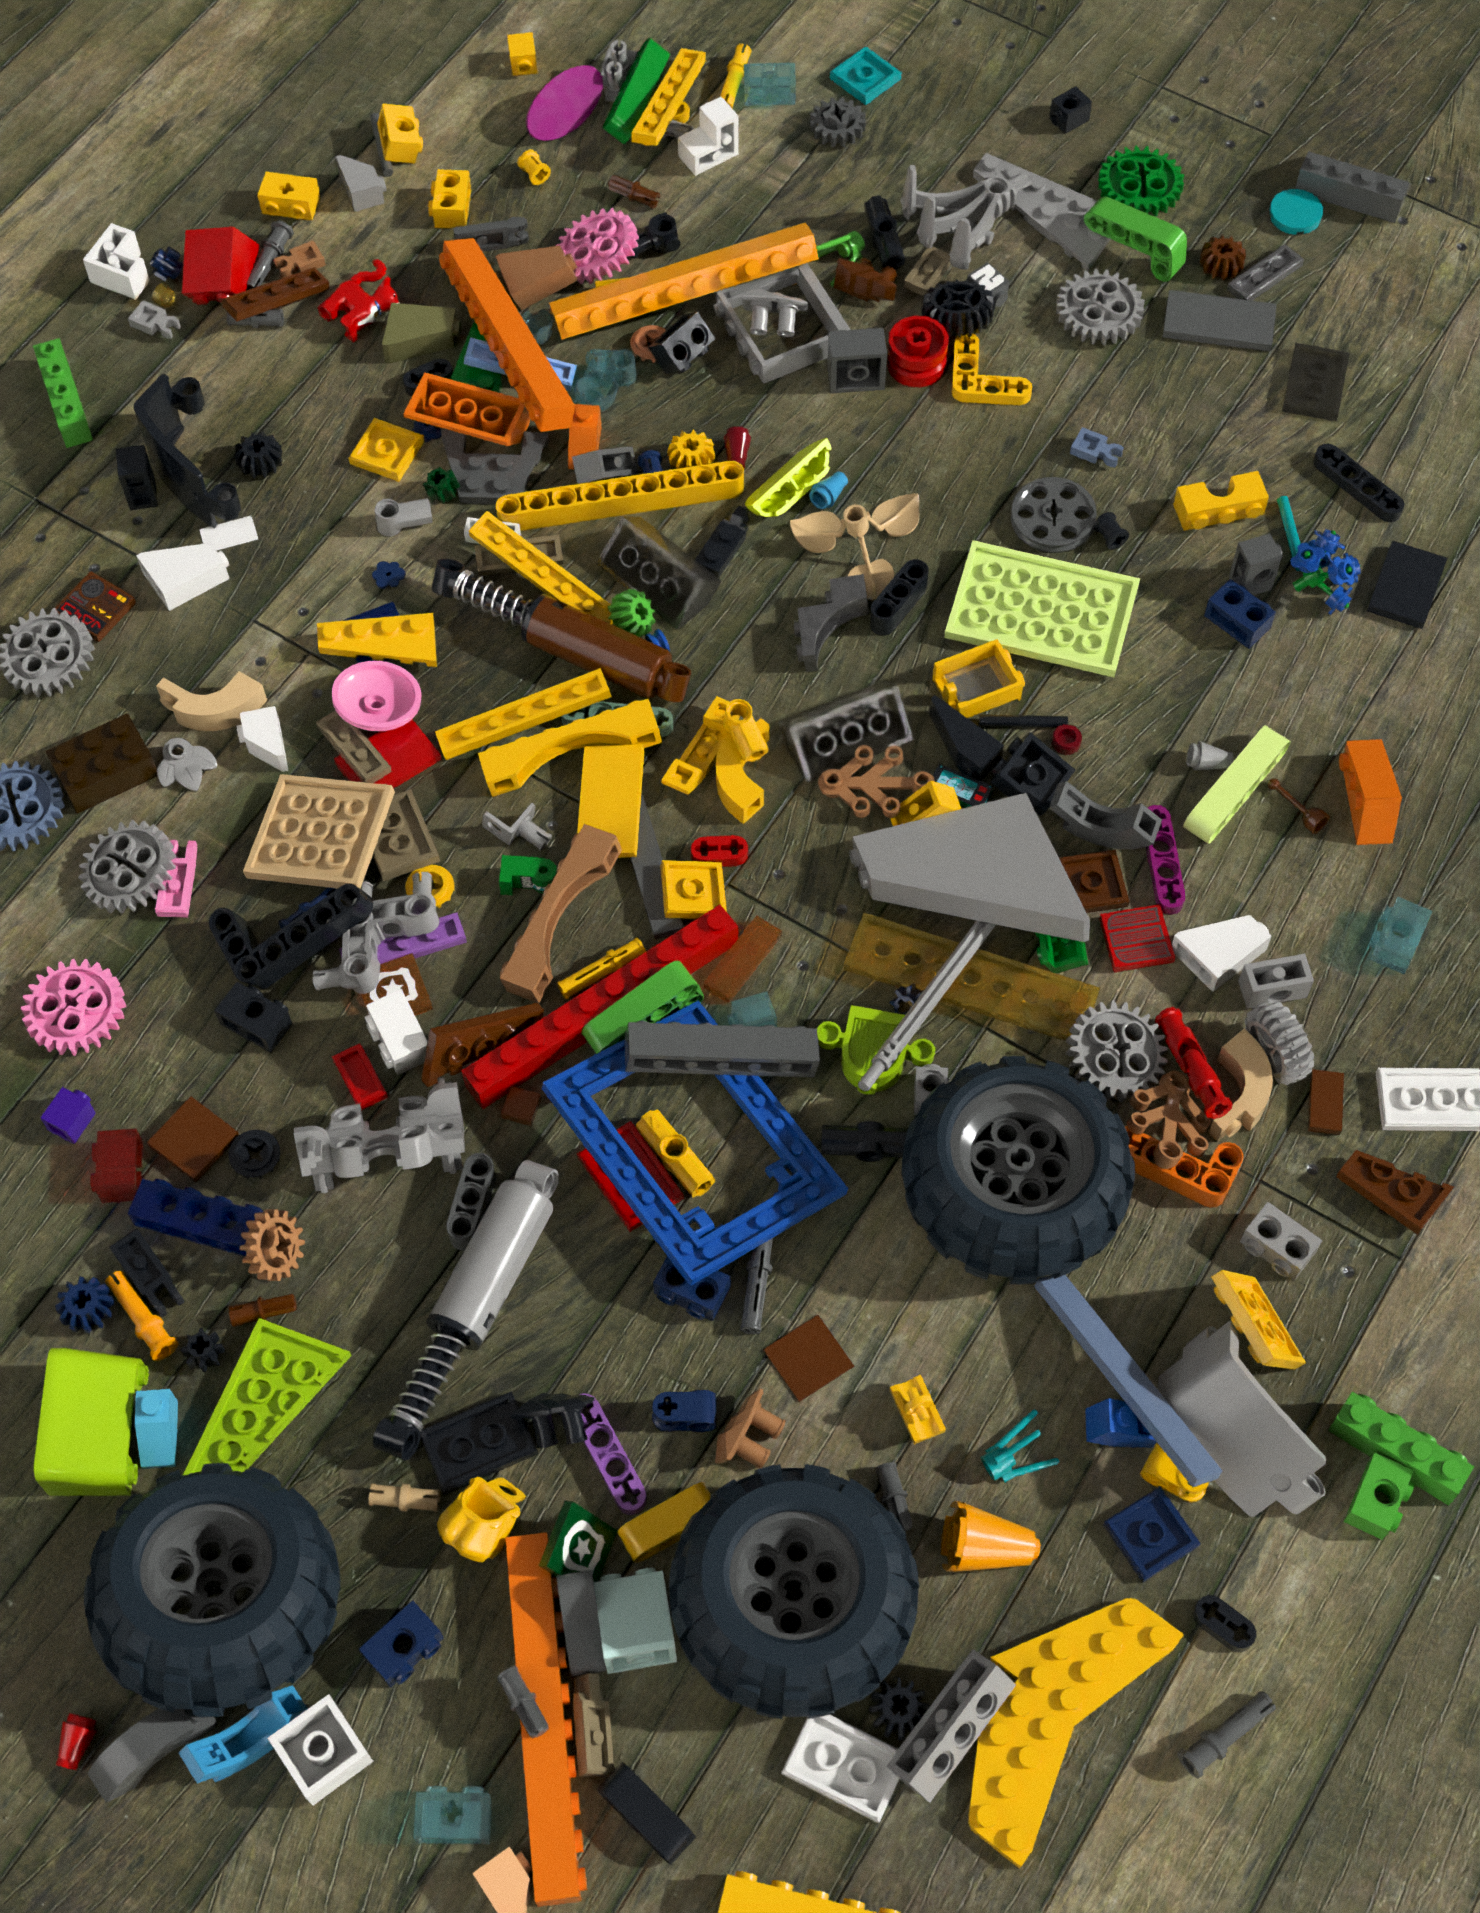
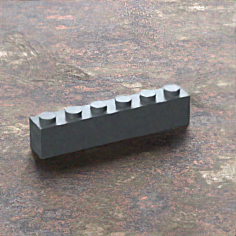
M647 1021L628 1022L624 1038L626 1072L814 1077L820 1062L817 1028H805L803 1026L788 1028L772 1025L758 1027L743 1026L741 1024L728 1026L712 1025L710 1023L681 1024L679 1022L649 1023Z

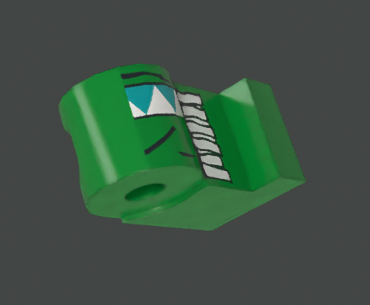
M502 855L499 877L500 895H513V888L534 889L539 893H544L546 886L552 883L557 874L555 863L546 858Z

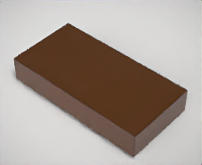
M1312 1069L1309 1088L1308 1131L1334 1135L1341 1134L1344 1073Z

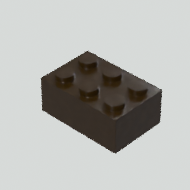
M128 713L45 751L77 814L157 777V768L154 760Z

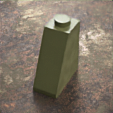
M391 303L382 342L385 363H394L454 348L456 336L460 337L462 322L457 320L456 308Z

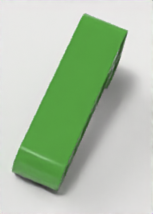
M1105 196L1101 197L1084 215L1086 226L1093 232L1151 256V271L1160 281L1168 282L1185 264L1187 237L1185 232L1176 225Z
M673 961L589 1021L583 1027L581 1034L595 1053L598 1054L624 1040L628 1022L647 1021L649 1023H656L677 1007L681 1010L698 1000L701 1003L704 999V994L699 984L681 961Z

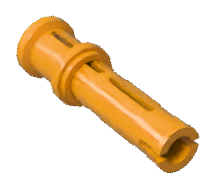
M123 1271L114 1272L120 1283L119 1285L109 1275L105 1280V1284L136 1325L135 1335L139 1340L145 1341L151 1350L150 1357L154 1361H160L170 1356L179 1344L176 1338L170 1337L163 1328L164 1321L162 1318L152 1315Z

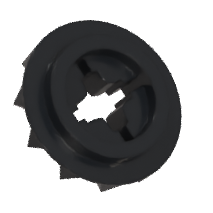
M250 1130L242 1133L233 1141L229 1149V1161L236 1174L239 1173L247 1179L250 1177L262 1179L263 1175L273 1172L277 1162H280L281 1148L276 1138L269 1132ZM247 1148L255 1152L262 1150L260 1154L263 1161L261 1162L256 1159L249 1161L250 1155Z

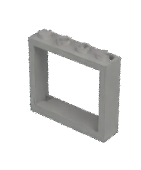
M808 263L715 292L716 304L713 306L718 318H723L729 336L735 337L740 354L742 356L746 355L752 373L758 375L763 384L826 359L828 355V335L765 360L733 309L742 305V294L759 289L775 292L797 283L827 331L851 330Z

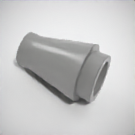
M1199 741L1197 744H1190L1186 762L1187 766L1193 767L1195 771L1227 769L1233 762V753Z

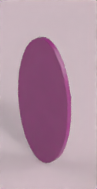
M582 65L567 69L552 78L538 92L530 105L526 118L528 133L534 139L550 141L563 137L579 127L590 116L599 102L603 90L601 73L592 66Z

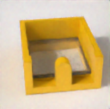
M998 639L934 663L932 679L944 701L966 718L1016 699L1018 701L1021 700L1023 687L1025 686L1024 677L1019 670H1015L1009 651L1006 648H1002Z

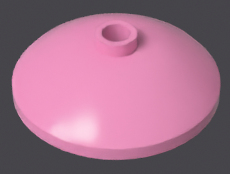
M366 661L352 665L339 674L332 687V703L339 716L349 724L369 731H387L401 727L414 718L420 708L421 690L414 676L404 668L389 662Z

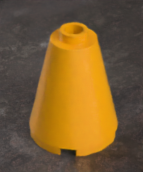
M954 1501L949 1506L950 1508H955L953 1516L946 1515L943 1525L941 1555L948 1557V1564L942 1563L945 1571L961 1572L1029 1566L1033 1559H1038L1040 1540L1036 1538L1033 1530L961 1501Z

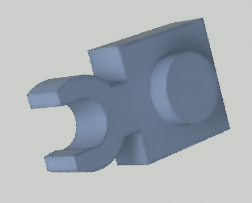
M1082 427L1071 446L1070 454L1096 464L1099 458L1107 466L1116 467L1118 458L1112 455L1121 457L1124 448L1119 444H1107L1108 437Z

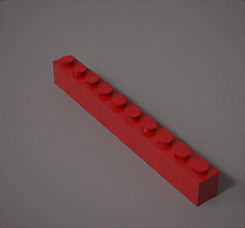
M719 904L461 1070L465 1087L482 1110L508 1094L511 1086H520L585 1044L587 1041L581 1034V1031L589 1021L669 963L679 960L688 972L692 974L739 943L738 925Z

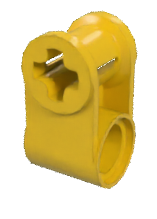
M1158 1443L1154 1445L1140 1472V1476L1155 1487L1161 1486L1162 1489L1187 1502L1201 1500L1209 1485V1482L1195 1487L1188 1485L1186 1478Z

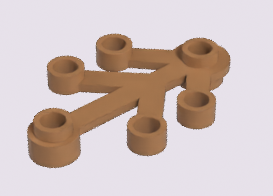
M863 745L856 749L855 757L840 770L829 769L823 772L819 777L818 785L820 791L827 797H840L852 808L853 814L858 818H864L870 814V802L864 797L857 798L850 789H861L883 810V814L886 817L895 818L901 812L899 800L894 797L888 798L880 789L912 790V793H915L925 785L919 784V781L925 780L929 782L935 780L930 773L925 771L918 772L913 777H881L893 766H898L903 761V751L899 746L895 745L888 747L885 750V757L861 777H851L862 766H868L873 762V750L869 746ZM864 753L869 754L867 758L859 757ZM894 753L899 755L897 758L889 757L891 754ZM831 780H837L834 784L828 783ZM859 805L866 806L863 810L856 809ZM889 805L896 806L894 810L886 809Z
M1170 1071L1164 1074L1159 1080L1158 1086L1147 1090L1138 1089L1130 1098V1104L1134 1109L1145 1111L1152 1101L1166 1097L1165 1105L1143 1113L1134 1112L1127 1121V1127L1131 1132L1142 1134L1148 1125L1163 1120L1162 1138L1153 1153L1154 1162L1163 1169L1175 1167L1183 1156L1181 1146L1175 1142L1177 1127L1187 1138L1186 1148L1191 1155L1201 1157L1209 1147L1206 1138L1200 1134L1206 1132L1211 1124V1120L1206 1117L1205 1113L1198 1108L1188 1095L1190 1092L1189 1079L1179 1071ZM1179 1103L1192 1117L1190 1121L1180 1111Z

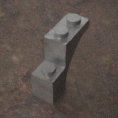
M864 574L829 579L830 591H825L827 604L798 608L799 620H794V630L796 638L801 637L802 644H796L798 661H804L806 672L818 671L820 650L826 639L835 629L853 618L869 614Z

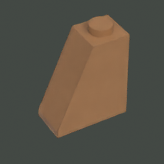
M560 245L502 253L495 256L510 295L521 310L578 281L574 269L578 268L571 253L567 255L564 253Z

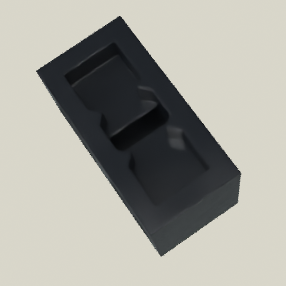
M697 311L683 315L648 348L665 374L675 372L681 374L691 367L692 364L690 362L695 357L698 358L709 350L708 345L716 338Z
M128 446L116 449L118 477L130 511L158 507L156 479L145 446Z

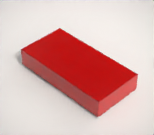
M361 1043L332 1056L333 1062L355 1104H360L361 1111L388 1098Z

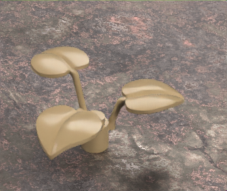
M918 493L906 494L887 500L875 508L872 518L863 506L855 504L845 509L844 519H841V521L834 513L828 511L815 512L800 519L790 520L791 530L797 542L803 548L813 553H825L832 550L836 545V537H842L845 529L848 534L858 538L865 564L853 567L848 576L864 574L867 600L875 601L894 578L895 574L891 564L884 559H878L870 563L864 535L869 529V523L879 532L885 529L886 533L892 537L910 534L919 522Z

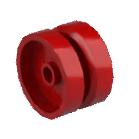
M910 316L894 324L889 332L887 368L890 375L898 383L908 387L921 388L932 385L941 379L946 371L949 336L945 327L937 320L927 316Z

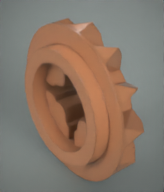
M655 325L638 329L632 335L630 341L634 356H639L642 362L649 359L654 363L656 359L649 350L647 341L652 344L667 329Z

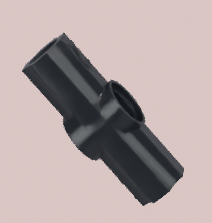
M880 195L872 196L870 200L864 203V210L872 233V245L877 249L882 268L889 266L896 271L902 265H905V256L897 234V222L891 215L887 199H883Z
M875 1121L860 1122L856 1126L822 1125L821 1154L855 1156L858 1160L865 1162L880 1161L884 1157L903 1158L908 1128L884 1127L882 1123Z

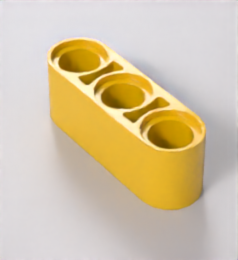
M704 1482L685 1489L619 1528L617 1533L635 1563L648 1559L680 1540V1536L692 1515L697 1513L710 1500L711 1494Z

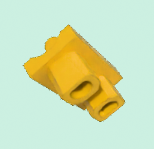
M921 1375L890 1387V1393L914 1445L946 1431Z

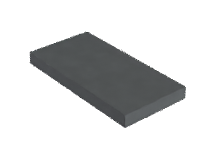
M1169 290L1162 337L1271 352L1277 304Z

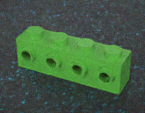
M1352 1391L1328 1431L1369 1457H1372L1376 1452L1414 1470L1410 1482L1449 1506L1459 1495L1474 1466L1468 1463L1466 1457L1454 1450L1448 1451L1437 1444L1436 1439L1430 1434L1423 1431L1418 1432L1406 1425V1421L1399 1415L1387 1413L1380 1409L1370 1397L1356 1394Z

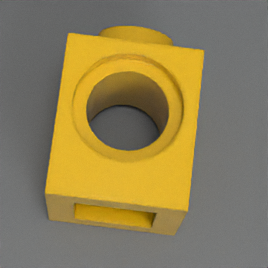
M533 32L507 35L512 76L538 74Z

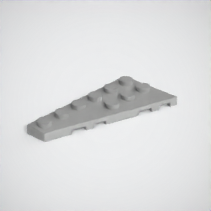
M985 153L973 170V178L980 182L1000 172L1008 180L1021 172H1027L1031 185L1017 192L1016 204L1011 209H1017L1021 212L1026 222L1049 241L1057 242L1065 249L1064 253L1070 258L1075 257L1082 263L1081 267L1088 272L1111 240L1093 232L1084 222V215L1097 200Z

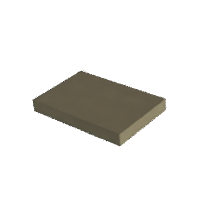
M411 789L393 796L372 855L383 881L440 862L439 854Z

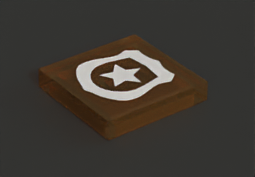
M413 953L380 964L378 985L371 992L361 994L366 1010L367 1004L399 989H402L415 1016L433 1010Z

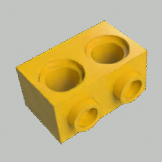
M437 169L436 180L431 182L433 200H429L428 213L434 219L435 228L467 226L471 196L469 170Z

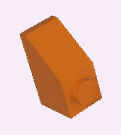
M575 404L572 427L569 428L568 469L574 470L573 456L599 450L602 428L599 405Z

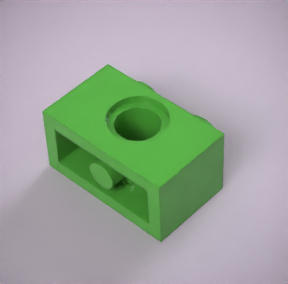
M1375 1452L1367 1462L1343 1522L1381 1540L1384 1539L1389 1531L1395 1533L1403 1516L1402 1513L1398 1512L1402 1501L1408 1502L1415 1486L1414 1483L1410 1482L1414 1470ZM1380 1491L1386 1494L1389 1504L1380 1503L1376 1499L1374 1492Z

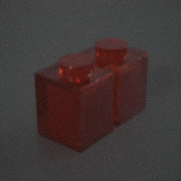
M136 1128L97 1131V1143L92 1144L93 1162H96V1173H91L90 1183L92 1192H96L102 1203L141 1200L142 1173L141 1171H136V1168H142L143 1140Z

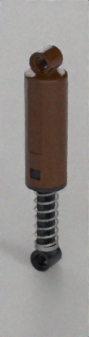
M439 559L437 561L431 586L434 593L443 597L455 598L457 600L462 599L464 603L471 602L474 608L481 606L483 612L491 611L494 617L501 615L504 622L511 620L514 626L521 624V637L524 642L588 672L601 668L605 680L646 699H651L658 695L670 702H681L684 700L692 672L685 665L672 662V654L668 650L546 594L540 595L534 602L532 599L524 601L522 594L516 597L513 595L512 590L508 592L503 591L502 585L496 588L493 586L492 581L485 583L482 576L478 579L474 578L473 572L465 570V566L456 560Z

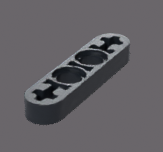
M1322 444L1316 449L1313 463L1320 472L1385 522L1399 520L1405 503L1398 494L1335 445ZM1351 471L1355 474V477L1345 478L1341 472ZM1371 487L1376 491V494L1367 495L1362 491V488Z

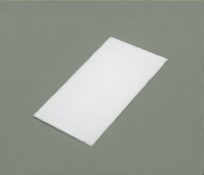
M252 516L218 524L215 529L211 526L199 529L203 544L211 543L216 551L258 540Z

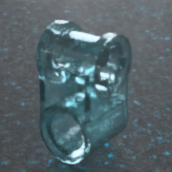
M592 349L586 353L587 369L584 372L583 379L587 384L596 387L629 386L636 381L635 357L631 351L626 349Z

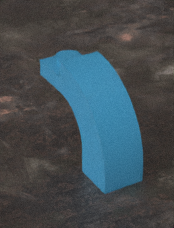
M293 1685L272 1692L271 1700L255 1707L248 1715L224 1731L185 1745L179 1752V1755L197 1784L213 1778L214 1782L227 1778L251 1765L274 1749L268 1737L308 1709Z

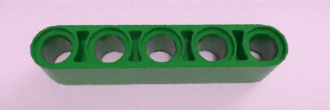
M650 37L637 52L602 126L603 130L622 144H625L631 138V132L642 116L670 57V53Z

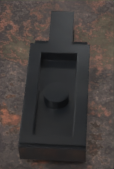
M739 505L731 518L726 516L723 521L721 520L695 558V568L720 578L746 539L749 509Z

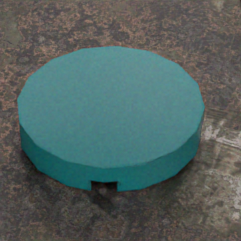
M1289 189L1275 195L1270 205L1269 214L1271 215L1273 225L1279 230L1294 235L1297 232L1307 234L1315 230L1320 224L1323 216V206L1320 200L1312 193L1301 189Z

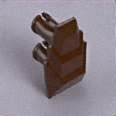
M839 258L834 288L866 302L868 300L876 302L880 300L894 301L897 285L893 282L896 280L897 273L894 268L889 266L884 267L879 273L874 270L872 263L866 258H861L857 262Z

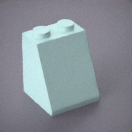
M644 1568L637 1570L633 1576L621 1578V1574H609L601 1577V1581L594 1582L603 1655L608 1674L677 1662L663 1571L656 1572L655 1568Z

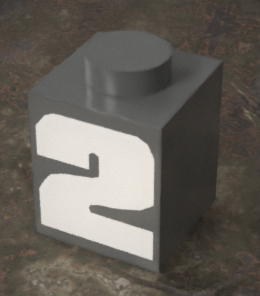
M987 262L968 274V282L977 281L978 286L986 285L984 290L991 291L995 307H1000L1005 303L1008 297L1009 280L990 263Z

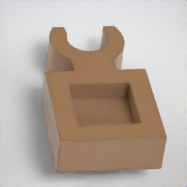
M314 240L290 249V256L288 257L279 256L274 259L275 267L280 270L281 278L293 275L294 271L297 270L302 272L314 267L318 269L326 266L324 257Z

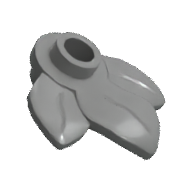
M173 738L167 741L163 747L164 759L158 765L157 776L163 787H167L177 780L183 787L196 792L202 781V770L217 768V762L214 755L207 748L191 746L183 738ZM175 748L183 749L181 755H174L172 751Z

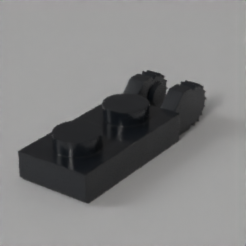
M135 1229L109 1247L144 1299L150 1301L161 1318L167 1315L163 1303L155 1296V1293L166 1287L174 1303L180 1306L185 1302L172 1283V1277L138 1229Z

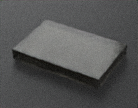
M1295 343L1282 412L1337 422L1350 353Z

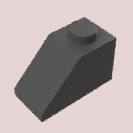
M633 446L595 450L572 457L578 484L638 474Z

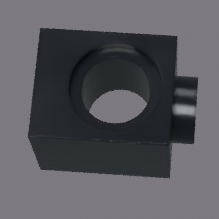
M1075 86L1052 99L1049 119L1053 125L1066 134L1090 120L1092 101Z

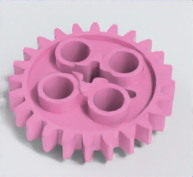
M602 208L597 215L593 210L588 218L585 215H581V222L572 221L574 227L572 229L565 228L564 230L567 235L559 236L561 244L556 246L560 245L566 255L571 253L578 267L574 269L579 284H582L586 279L589 284H592L594 278H598L599 281L603 280V276L606 274L611 278L612 271L614 270L621 272L620 265L629 264L627 257L635 255L633 249L638 247L636 240L639 239L636 232L637 229L628 215L624 216L621 210L616 213L614 208H611L608 213Z
M72 959L70 966L65 967L62 961H60L58 964L59 970L54 971L48 966L47 977L37 974L36 977L39 984L28 985L32 994L23 995L27 1005L21 1007L25 1016L22 1020L25 1026L28 1027L27 1031L31 1038L35 1037L34 1039L39 1046L44 1044L48 1052H51L56 1047L59 1054L63 1056L66 1049L69 1048L72 1055L76 1056L78 1048L83 1047L84 1051L89 1053V1044L94 1043L100 1048L101 1043L99 1039L101 1037L111 1039L108 1032L109 1029L119 1030L120 1027L115 1019H124L125 1017L121 1010L126 1007V1003L122 998L125 994L122 987H119L120 983L117 977L112 976L110 969L103 970L100 963L97 962L91 967L88 960L85 959L81 966H78L75 959ZM79 985L76 989L69 990L72 986ZM102 1002L99 1006L90 1008L94 1003ZM57 1006L53 1011L46 1012L50 1007ZM79 1024L75 1029L68 1030L71 1025Z

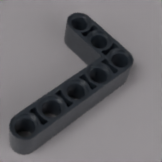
M342 885L260 945L247 921L230 909H216L209 918V927L236 978L246 985H252L258 990H264L365 919L372 912L374 903L370 895L356 885ZM357 898L356 902L351 906L353 900Z

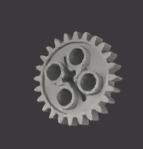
M1097 269L1094 270L1093 275H1090L1085 270L1082 278L1075 274L1073 281L1067 279L1065 287L1060 288V293L1057 295L1056 314L1059 315L1058 322L1064 323V330L1072 329V337L1080 334L1082 342L1087 338H1091V344L1093 345L1097 339L1101 340L1103 345H1106L1107 339L1116 344L1118 336L1126 340L1127 333L1134 334L1135 328L1140 327L1145 301L1141 299L1142 292L1136 291V284L1128 285V277L1120 280L1118 272L1112 277L1109 276V270H1105L1103 275H1100Z
M42 608L39 616L36 617L31 611L29 612V620L26 621L19 617L21 625L18 627L10 625L9 627L13 633L2 635L6 643L0 644L2 652L0 653V669L7 681L12 683L16 690L21 688L25 695L33 691L36 697H39L42 691L45 690L48 697H51L53 689L56 688L62 694L65 684L73 688L72 680L74 678L83 680L79 672L81 670L89 671L90 668L86 662L94 660L90 652L95 650L91 642L93 639L85 624L78 620L76 615L70 617L66 610L59 615L56 608H53L50 614L47 615Z
M131 820L127 828L120 822L117 831L109 827L108 836L105 837L99 834L98 839L100 842L98 844H89L93 851L92 853H83V857L88 862L79 865L84 873L78 877L83 882L81 888L85 891L86 896L100 909L105 907L112 913L116 908L123 914L127 906L134 912L139 902L146 907V899L149 896L156 900L157 895L155 891L157 889L166 890L162 882L164 880H172L171 875L167 871L176 869V866L171 861L176 858V855L172 851L174 846L168 840L169 838L154 824L149 826L145 821H142L138 825L134 820ZM110 856L118 858L123 864L119 865L117 861L113 858H110ZM135 868L140 874H142L143 876L145 875V877L142 878L136 875L131 869Z
M1112 1000L1107 1005V1008L1103 1002H1100L1095 1009L1090 1006L1084 1012L1085 1015L1080 1014L1075 1020L1077 1024L1074 1023L1069 1029L1073 1035L1066 1039V1043L1073 1047H1070L1065 1052L1066 1055L1075 1058L1068 1065L1070 1068L1078 1067L1079 1072L1075 1075V1079L1084 1077L1086 1081L1089 1080L1101 1092H1105L1107 1101L1116 1094L1119 1102L1124 1101L1127 1095L1131 1098L1138 1089L1147 1090L1159 1083L1157 1079L1165 1073L1160 1067L1168 1063V1060L1161 1055L1168 1050V1047L1159 1045L1165 1036L1155 1035L1154 1031L1159 1025L1158 1023L1153 1025L1147 1023L1150 1018L1149 1014L1141 1018L1138 1016V1006L1130 1012L1128 1011L1127 1002H1124L1118 1009L1115 1000ZM1095 1031L1101 1033L1105 1041L1098 1039ZM1125 1031L1131 1033L1135 1041L1128 1039ZM1098 1061L1105 1063L1109 1071L1103 1070L1099 1066ZM1129 1061L1135 1063L1139 1071L1133 1070L1129 1065Z

